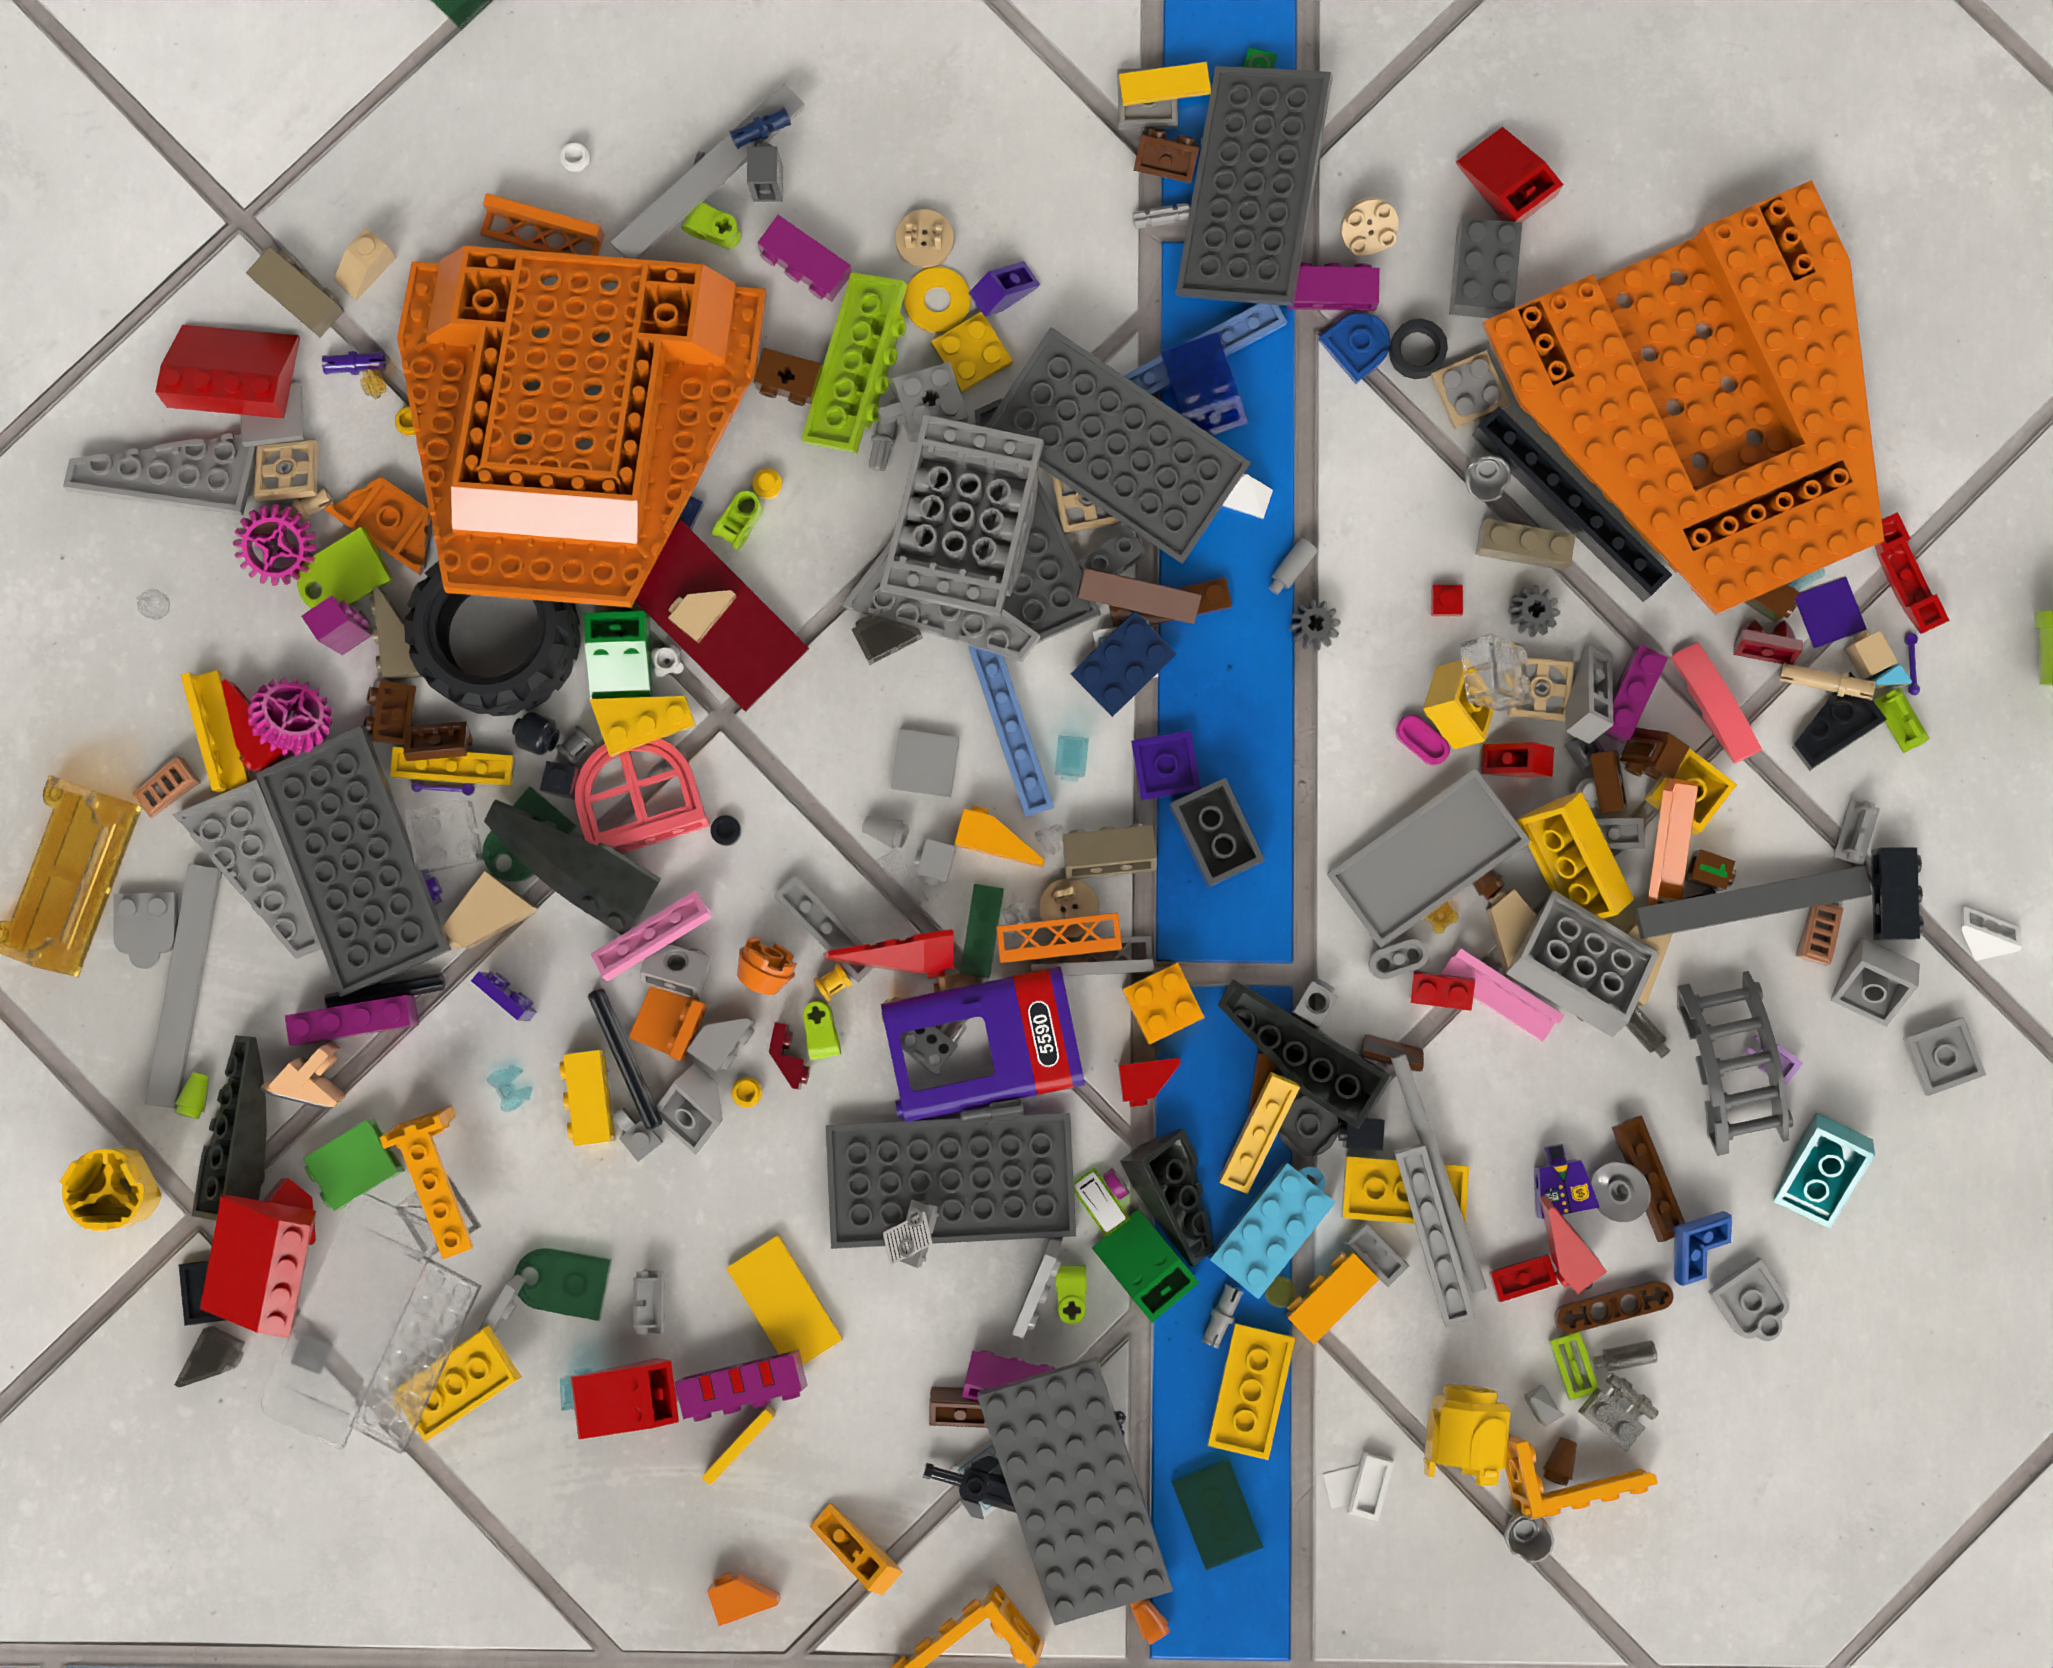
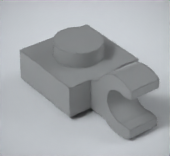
M621 1108L612 1116L617 1124L626 1132L619 1139L637 1162L663 1143L653 1129L647 1130L642 1120L636 1123L625 1108Z

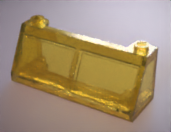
M49 775L43 790V801L47 806L52 807L53 810L11 921H0V953L32 967L79 977L142 806Z

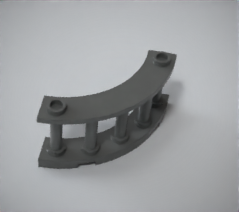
M1749 971L1743 972L1742 988L1700 997L1699 994L1694 995L1690 984L1677 986V1009L1682 1017L1689 1039H1696L1701 1056H1696L1695 1059L1701 1084H1708L1710 1100L1704 1102L1707 1136L1717 1156L1729 1154V1141L1733 1140V1136L1776 1127L1782 1141L1785 1142L1789 1141V1128L1793 1127V1118L1788 1109L1780 1057L1771 1024L1762 1002V988L1759 982H1754ZM1745 1000L1752 1015V1018L1711 1026V1024L1705 1023L1702 1012L1705 1008ZM1757 1030L1763 1052L1726 1060L1716 1058L1712 1045L1715 1038ZM1766 1064L1770 1086L1729 1095L1723 1092L1721 1076H1724L1725 1072ZM1771 1098L1772 1116L1735 1124L1728 1122L1727 1111L1731 1110V1107Z

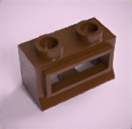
M1636 727L1631 739L1626 743L1619 761L1626 765L1624 769L1627 772L1638 777L1645 774L1655 780H1659L1660 777L1674 778L1690 746L1669 732Z

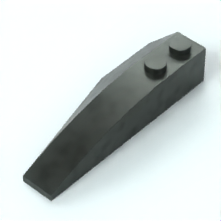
M495 799L485 817V824L532 873L570 903L621 935L631 930L661 880L658 876L608 845L600 842L596 846L584 841V835L573 832L571 835L557 829V824L547 820L545 822L533 820L530 813Z
M1234 979L1218 1003L1223 1012L1273 1061L1278 1069L1291 1081L1299 1084V1090L1307 1098L1359 1129L1378 1103L1393 1078L1392 1075Z
M235 1035L225 1070V1075L229 1078L228 1083L219 1091L217 1101L221 1105L218 1118L211 1119L209 1130L213 1131L210 1146H204L201 1154L192 1210L193 1217L216 1221L222 1194L259 1200L261 1186L265 1179L264 1164L267 1124L265 1092L260 1090V1087L264 1084L263 1070L256 1037Z

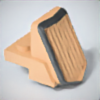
M330 1041L319 1047L309 1060H306L303 1056L298 1057L288 1063L274 1080H266L260 1087V1090L272 1096L324 1109L336 1107L344 1100L346 1095L322 1074L326 1073L337 1062L338 1058L334 1055L340 1048Z

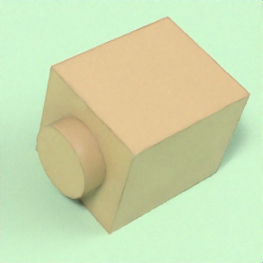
M1866 630L1851 638L1854 644L1845 648L1861 679L1868 678L1898 662L1881 630L1872 635L1869 630Z

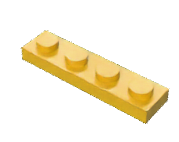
M404 747L392 748L390 777L508 787L513 785L515 757L512 755L467 752V756L406 761L403 754Z
M1270 1072L1218 1178L1221 1184L1248 1194L1300 1089L1298 1083Z

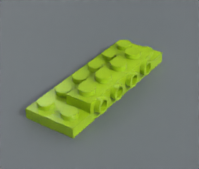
M851 272L801 437V441L805 444L857 454L864 429H871L872 423L879 420L877 412L880 406L878 403L881 394H885L889 388V378L887 377L889 366L895 365L898 353L895 348L898 337L902 338L906 331L904 317L899 313L907 289V284L903 280Z

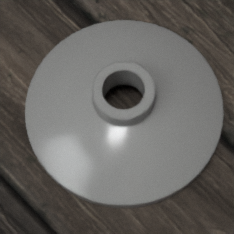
M1617 1161L1603 1165L1594 1173L1591 1185L1600 1208L1597 1209L1601 1214L1616 1222H1630L1644 1214L1650 1203V1187L1645 1176L1636 1167ZM1621 1184L1628 1189V1194L1620 1190Z

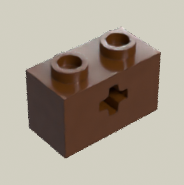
M763 348L753 382L756 389L760 390L759 393L763 396L776 398L779 395L788 398V401L792 404L805 406V403L812 404L822 366L818 362ZM788 375H792L793 380H788L787 384H784L782 378L787 379Z

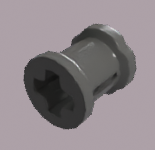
M577 725L574 727L575 732L563 744L556 746L573 765L578 762L577 759L589 747L596 745Z

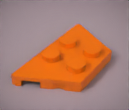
M379 477L368 483L365 488L348 494L349 497L325 507L324 510L352 530L355 531L360 527H365L377 547L418 575H422L431 515L429 509L383 477Z

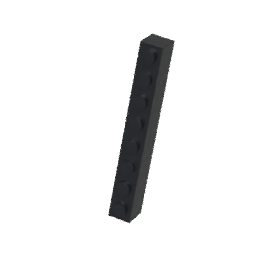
M1500 406L1476 428L1472 436L1488 452L1501 455L1509 464L1510 473L1572 534H1576V537L1642 602L1651 597L1672 576L1639 541Z

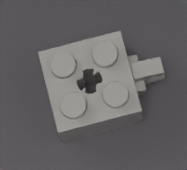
M950 361L893 378L891 388L895 398L890 399L891 405L879 408L877 412L881 425L897 421L898 426L904 425L910 442H917L924 414L967 423L969 418ZM928 399L931 400L930 402H935L934 406H928L929 403L927 402L925 405L924 401Z

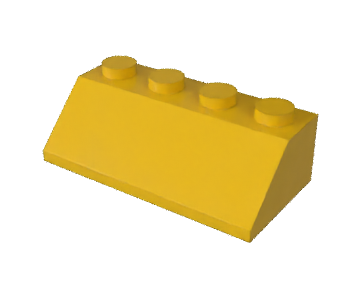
M1582 791L1557 798L1516 820L1517 824L1530 839L1528 846L1551 892L1553 890L1601 919L1618 915L1634 900Z

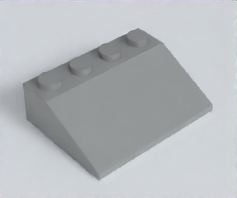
M1553 890L1516 951L1506 974L1613 1038L1629 1023L1659 953Z

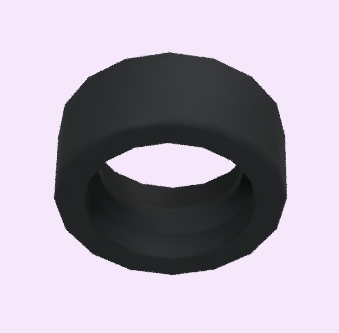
M1425 319L1409 320L1398 328L1391 339L1389 347L1390 361L1395 370L1404 377L1411 379L1427 378L1440 368L1446 358L1448 351L1447 337L1443 330L1433 321ZM1419 332L1426 334L1435 343V356L1426 365H1412L1401 354L1402 341L1411 333Z

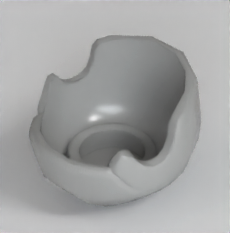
M1490 452L1475 456L1465 470V482L1468 492L1475 499L1484 502L1501 498L1503 490L1511 480L1509 464L1501 455Z
M1522 1512L1513 1515L1506 1523L1504 1538L1513 1555L1524 1559L1527 1563H1536L1545 1560L1552 1552L1554 1537L1551 1527L1544 1518L1533 1519L1531 1514L1524 1515Z

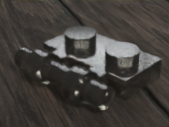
M1611 1373L1606 1378V1383L1612 1387L1608 1393L1605 1394L1602 1390L1596 1388L1578 1412L1627 1452L1645 1430V1427L1637 1421L1639 1417L1645 1415L1650 1420H1653L1658 1416L1659 1411L1652 1405V1401L1646 1395L1637 1393L1626 1378H1620L1615 1373ZM1621 1398H1625L1631 1403L1626 1411L1617 1404Z

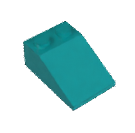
M1816 1113L1801 1137L1776 1192L1774 1202L1831 1229L1875 1156L1873 1139Z

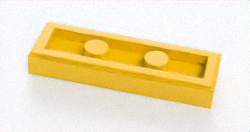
M1207 62L1119 74L1123 106L1208 95L1211 93Z
M768 1405L701 1478L708 1485H712L775 1417L776 1411Z

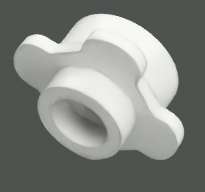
M670 645L669 648H655L651 652V658L654 659L656 666L654 673L658 677H664L666 674L673 672L680 674L683 671L684 666L679 659L680 648L678 646ZM667 658L670 659L668 664L664 662Z

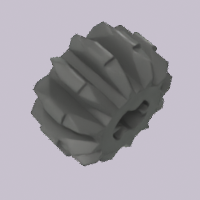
M1534 585L1530 593L1524 587L1520 590V596L1514 595L1511 598L1515 606L1509 607L1508 613L1516 615V617L1510 620V624L1515 625L1518 622L1521 624L1518 628V633L1522 634L1528 628L1529 637H1535L1537 630L1541 635H1546L1548 627L1554 628L1557 625L1553 617L1559 616L1560 610L1552 608V606L1558 603V599L1548 600L1547 597L1550 594V590L1546 589L1540 594L1539 586ZM1531 606H1536L1535 611L1538 609L1540 611V614L1536 617L1531 616L1533 612L1530 614L1528 612Z
M1311 599L1308 605L1309 609L1301 603L1298 605L1300 614L1294 612L1291 614L1290 618L1297 623L1291 624L1289 631H1299L1294 636L1293 641L1298 642L1303 638L1305 640L1302 645L1303 649L1306 650L1310 642H1313L1314 650L1319 651L1321 642L1326 647H1329L1332 644L1329 637H1338L1339 632L1333 627L1339 626L1341 621L1339 619H1331L1337 612L1335 608L1330 609L1328 612L1324 610L1327 606L1326 601H1322L1319 608H1316L1315 600ZM1310 619H1313V622L1318 620L1321 623L1318 628L1319 631H1316V628L1312 631L1308 627L1311 623Z

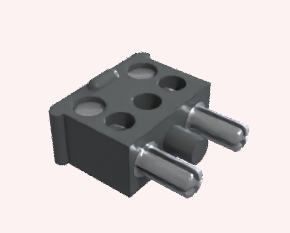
M958 1022L948 1036L943 1033L950 1026L949 1023L924 1028L925 1032L921 1035L916 1034L915 1030L907 1031L900 1038L902 1049L933 1075H939L940 1068L958 1047L956 1041L967 1027L964 1024L952 1040L951 1038L961 1027L962 1022ZM934 1036L937 1040L936 1043L929 1044L926 1040L927 1037ZM941 1045H945L948 1047V1052L942 1054L938 1048Z

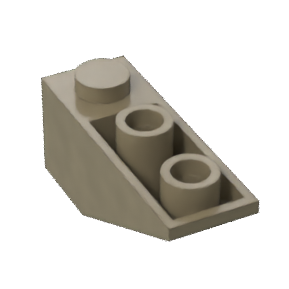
M373 587L374 596L370 597V608L372 614H376L377 626H373V637L375 643L379 644L380 655L376 656L378 673H382V677L389 681L422 677L417 672L409 656L410 646L405 642L403 618L386 593L378 587Z

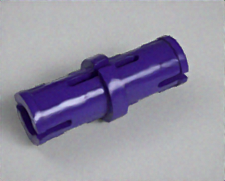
M349 351L348 355H323L322 362H325L326 365H322L325 375L350 372L351 375H359L361 371H385L386 364H383L382 361L384 362L386 359L384 352L358 354L356 351Z

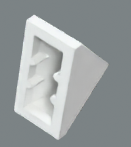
M1244 474L1223 506L1264 519L1273 490L1248 474Z
M1963 906L1961 909V930L1975 961L2017 952L2022 948L2020 927Z

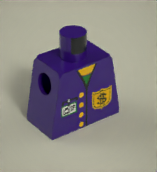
M1563 1144L1544 1147L1548 1165L1534 1167L1536 1217L1544 1219L1540 1200L1543 1195L1550 1199L1562 1215L1600 1208L1582 1161L1578 1159L1566 1161Z

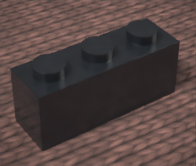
M1881 847L1871 850L1874 940L1920 939V934L1924 928L1923 917L1919 915V903L1922 902L1923 891L1921 885H1918V873H1920L1922 868L1921 856L1917 854V847Z

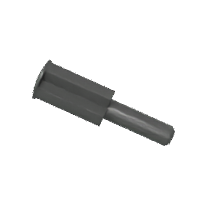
M1021 1098L992 1102L989 1103V1108L960 1113L962 1121L991 1117L992 1121L1021 1117L1024 1115V1107Z

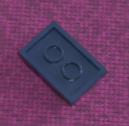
M1133 611L1070 674L1113 717L1177 653L1136 611Z

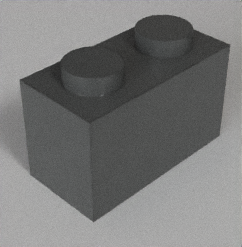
M769 143L755 144V147H747V184L753 202H783V166L777 146H772Z

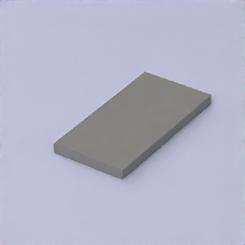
M1475 768L1330 871L1327 876L1381 949L1530 843V839Z

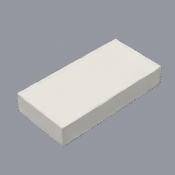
M1363 1451L1347 1509L1349 1514L1379 1521L1394 1460Z

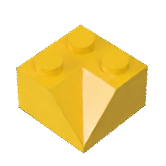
M1464 658L1436 666L1423 710L1426 716L1439 729L1442 737L1448 741L1453 749H1458L1486 740L1497 698L1469 659Z
M1689 748L1673 779L1699 782L1691 836L1703 831L1738 784ZM1660 777L1644 797V800L1659 811L1661 810L1663 790L1667 778Z

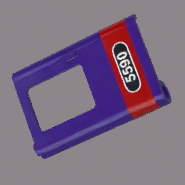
M1061 966L881 1004L900 1099L895 1100L898 1118L904 1117L905 1122L987 1106L992 1102L1025 1098L1085 1085ZM982 1017L987 1031L994 1073L990 1076L918 1091L913 1090L907 1073L900 1040L901 1034L911 1030Z

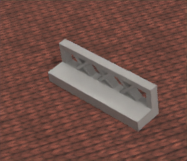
M1151 936L1121 937L1122 944H1127L1122 950H1117L1119 953L1112 961H1101L1094 953H1088L1087 957L1080 963H1072L1065 956L1057 957L1051 964H1037V959H1032L1031 972L1061 966L1063 976L1154 972ZM1052 940L1036 941V942H1037L1038 944H1046V943H1050ZM1132 943H1145L1146 959L1132 960L1124 952ZM1121 955L1126 959L1123 961H1116ZM1093 957L1097 962H1087V960ZM1060 958L1066 962L1056 964Z

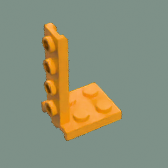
M452 1105L395 1125L379 1137L384 1149L393 1145L401 1149L442 1260L473 1248V1242L433 1139L434 1135L442 1133L445 1128H448L450 1126L449 1122L456 1117Z
M1509 1434L1505 1471L1514 1510H1521L1524 1515L1531 1514L1533 1519L1558 1515L1561 1513V1508L1569 1506L1572 1509L1586 1508L1590 1506V1501L1601 1499L1602 1502L1617 1500L1620 1498L1619 1494L1629 1491L1630 1494L1645 1493L1649 1491L1648 1486L1658 1484L1655 1474L1637 1469L1544 1493L1541 1478L1539 1475H1536L1533 1463L1536 1462V1454L1533 1446L1527 1440Z
M997 1584L981 1601L975 1598L962 1609L964 1614L957 1620L951 1617L938 1628L940 1633L933 1639L927 1636L914 1647L916 1652L909 1658L903 1655L890 1668H924L987 1617L991 1621L990 1626L996 1636L1000 1639L1004 1637L1011 1646L1010 1652L1019 1664L1024 1663L1027 1668H1032L1039 1662L1044 1641L1000 1585Z

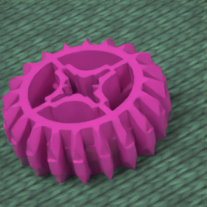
M278 504L272 506L271 513L268 507L263 505L260 507V514L255 510L250 511L249 516L251 520L245 517L242 518L240 523L244 528H237L235 530V534L243 539L233 541V546L242 548V550H239L234 555L236 558H245V561L240 565L242 569H245L247 566L253 569L249 572V577L253 578L257 573L261 574L260 583L262 584L267 581L268 577H271L272 586H277L281 577L282 582L288 585L291 583L290 575L298 581L301 578L298 574L299 570L305 573L309 571L304 562L313 563L315 560L312 557L313 554L308 551H316L318 545L308 543V541L314 539L316 533L310 532L306 534L305 530L311 526V523L307 521L301 525L298 522L302 518L300 512L293 518L290 517L291 507L287 506L281 514ZM262 523H278L273 534L263 532L258 534L254 532L256 527ZM288 528L297 537L299 549L287 539ZM278 536V546L281 548L273 554L274 550H272L273 544L271 542ZM252 542H255L254 545L261 548L264 552L263 562L254 553ZM280 556L297 558L296 562L291 566L285 568L273 567Z
M285 676L280 679L279 683L272 679L267 686L263 684L259 687L258 692L253 694L251 704L248 707V715H250L248 725L254 726L252 729L253 736L261 735V745L268 742L271 744V752L276 748L282 749L283 756L288 753V750H292L295 756L300 754L301 750L306 753L312 751L313 747L321 744L327 738L330 732L329 728L332 725V718L330 717L332 708L326 706L328 703L327 697H319L320 688L311 690L309 689V681L301 685L297 677L290 683ZM292 711H295L293 717L291 716L289 721L286 722L287 716H290Z

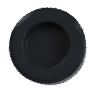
M723 815L713 821L710 833L713 840L718 844L731 846L740 839L742 829L740 823L734 817Z

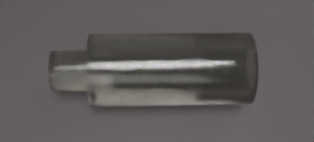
M1636 1005L1629 1023L1625 1026L1649 1053L1655 1051L1660 1058L1665 1057L1671 1051L1664 1044L1667 1038Z
M1652 1340L1603 1349V1355L1593 1357L1595 1369L1606 1367L1608 1372L1657 1363L1658 1361L1657 1351Z

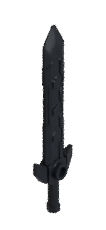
M986 1456L971 1463V1467H967L964 1470L963 1474L926 1463L922 1478L934 1479L958 1486L960 1496L962 1497L961 1502L971 1517L984 1519L979 1503L981 1501L983 1504L1016 1513L1004 1476L994 1473L988 1474L999 1463L998 1458Z

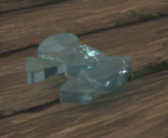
M510 1065L508 1070H497L487 1078L488 1084L496 1088L501 1098V1110L504 1112L518 1109L524 1103V1100L529 1101L532 1095V1087L515 1090V1085L511 1082L523 1073V1069L514 1065Z

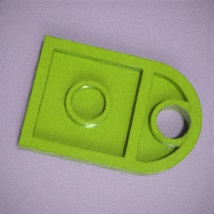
M360 527L313 555L312 557L315 558L313 563L305 561L304 565L309 568V571L305 573L299 570L298 574L301 578L297 581V587L302 600L311 609L331 595L340 601L345 599L351 606L372 594L373 587L382 588L395 579L367 529ZM314 582H318L322 587V594L317 599H314L310 594V586Z

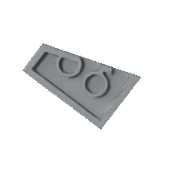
M1063 1237L1049 1238L1044 1257L1041 1258L1033 1284H1031L1015 1322L1012 1335L1023 1339L1027 1329L1033 1331L1040 1314L1035 1312L1038 1302L1045 1303L1051 1288L1046 1285L1049 1276L1056 1277L1062 1262L1057 1256Z

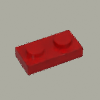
M1414 971L1410 1003L1472 1011L1475 978Z
M1548 1254L1489 1271L1498 1302L1559 1285Z

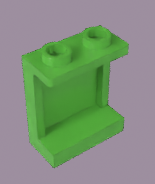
M375 1119L363 1121L303 1158L307 1164L304 1168L308 1177L313 1182L316 1181L322 1190L320 1197L323 1203L328 1208L332 1207L333 1211L345 1208L353 1200L405 1171L392 1148H383L379 1138L383 1135V1132Z

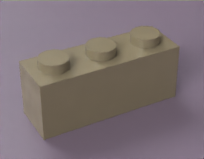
M269 246L246 274L321 338L344 312L337 305L340 299L329 289L325 288L321 291L316 287L317 280L308 271L303 269L299 272L295 269L293 265L296 262L283 250L277 253Z
M1486 519L1480 526L1475 555L1565 570L1572 561L1576 534Z
M1133 824L1128 828L1115 829L1114 827H1103L1098 831L1085 832L1084 830H1073L1068 834H1062L1066 880L1157 871L1153 825Z

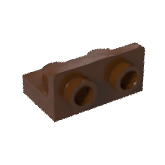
M1149 128L1148 133L1142 132L1133 171L1191 183L1200 148L1199 144L1194 143L1195 138L1178 135L1177 139L1165 137V131Z
M379 680L374 682L373 687H369L367 704L371 705L370 714L365 716L363 726H366L372 742L404 746L406 726H411L416 686Z
M467 721L406 726L403 752L406 761L467 756L468 746H472L473 742Z

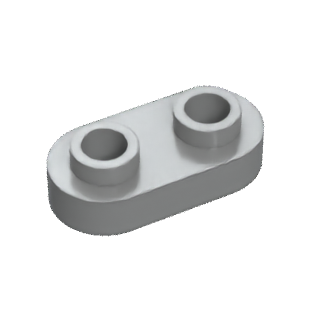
M1409 939L1375 951L1369 958L1368 967L1376 978L1389 979L1423 967L1428 961L1429 951L1422 941ZM1409 949H1414L1417 952L1415 960H1410L1407 957ZM1382 958L1386 959L1389 963L1386 970H1382L1378 966V962Z

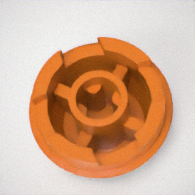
M749 938L745 946L739 950L737 977L754 992L775 995L795 976L794 969L797 963L792 962L794 955L779 944L774 943L773 947L760 944V938Z

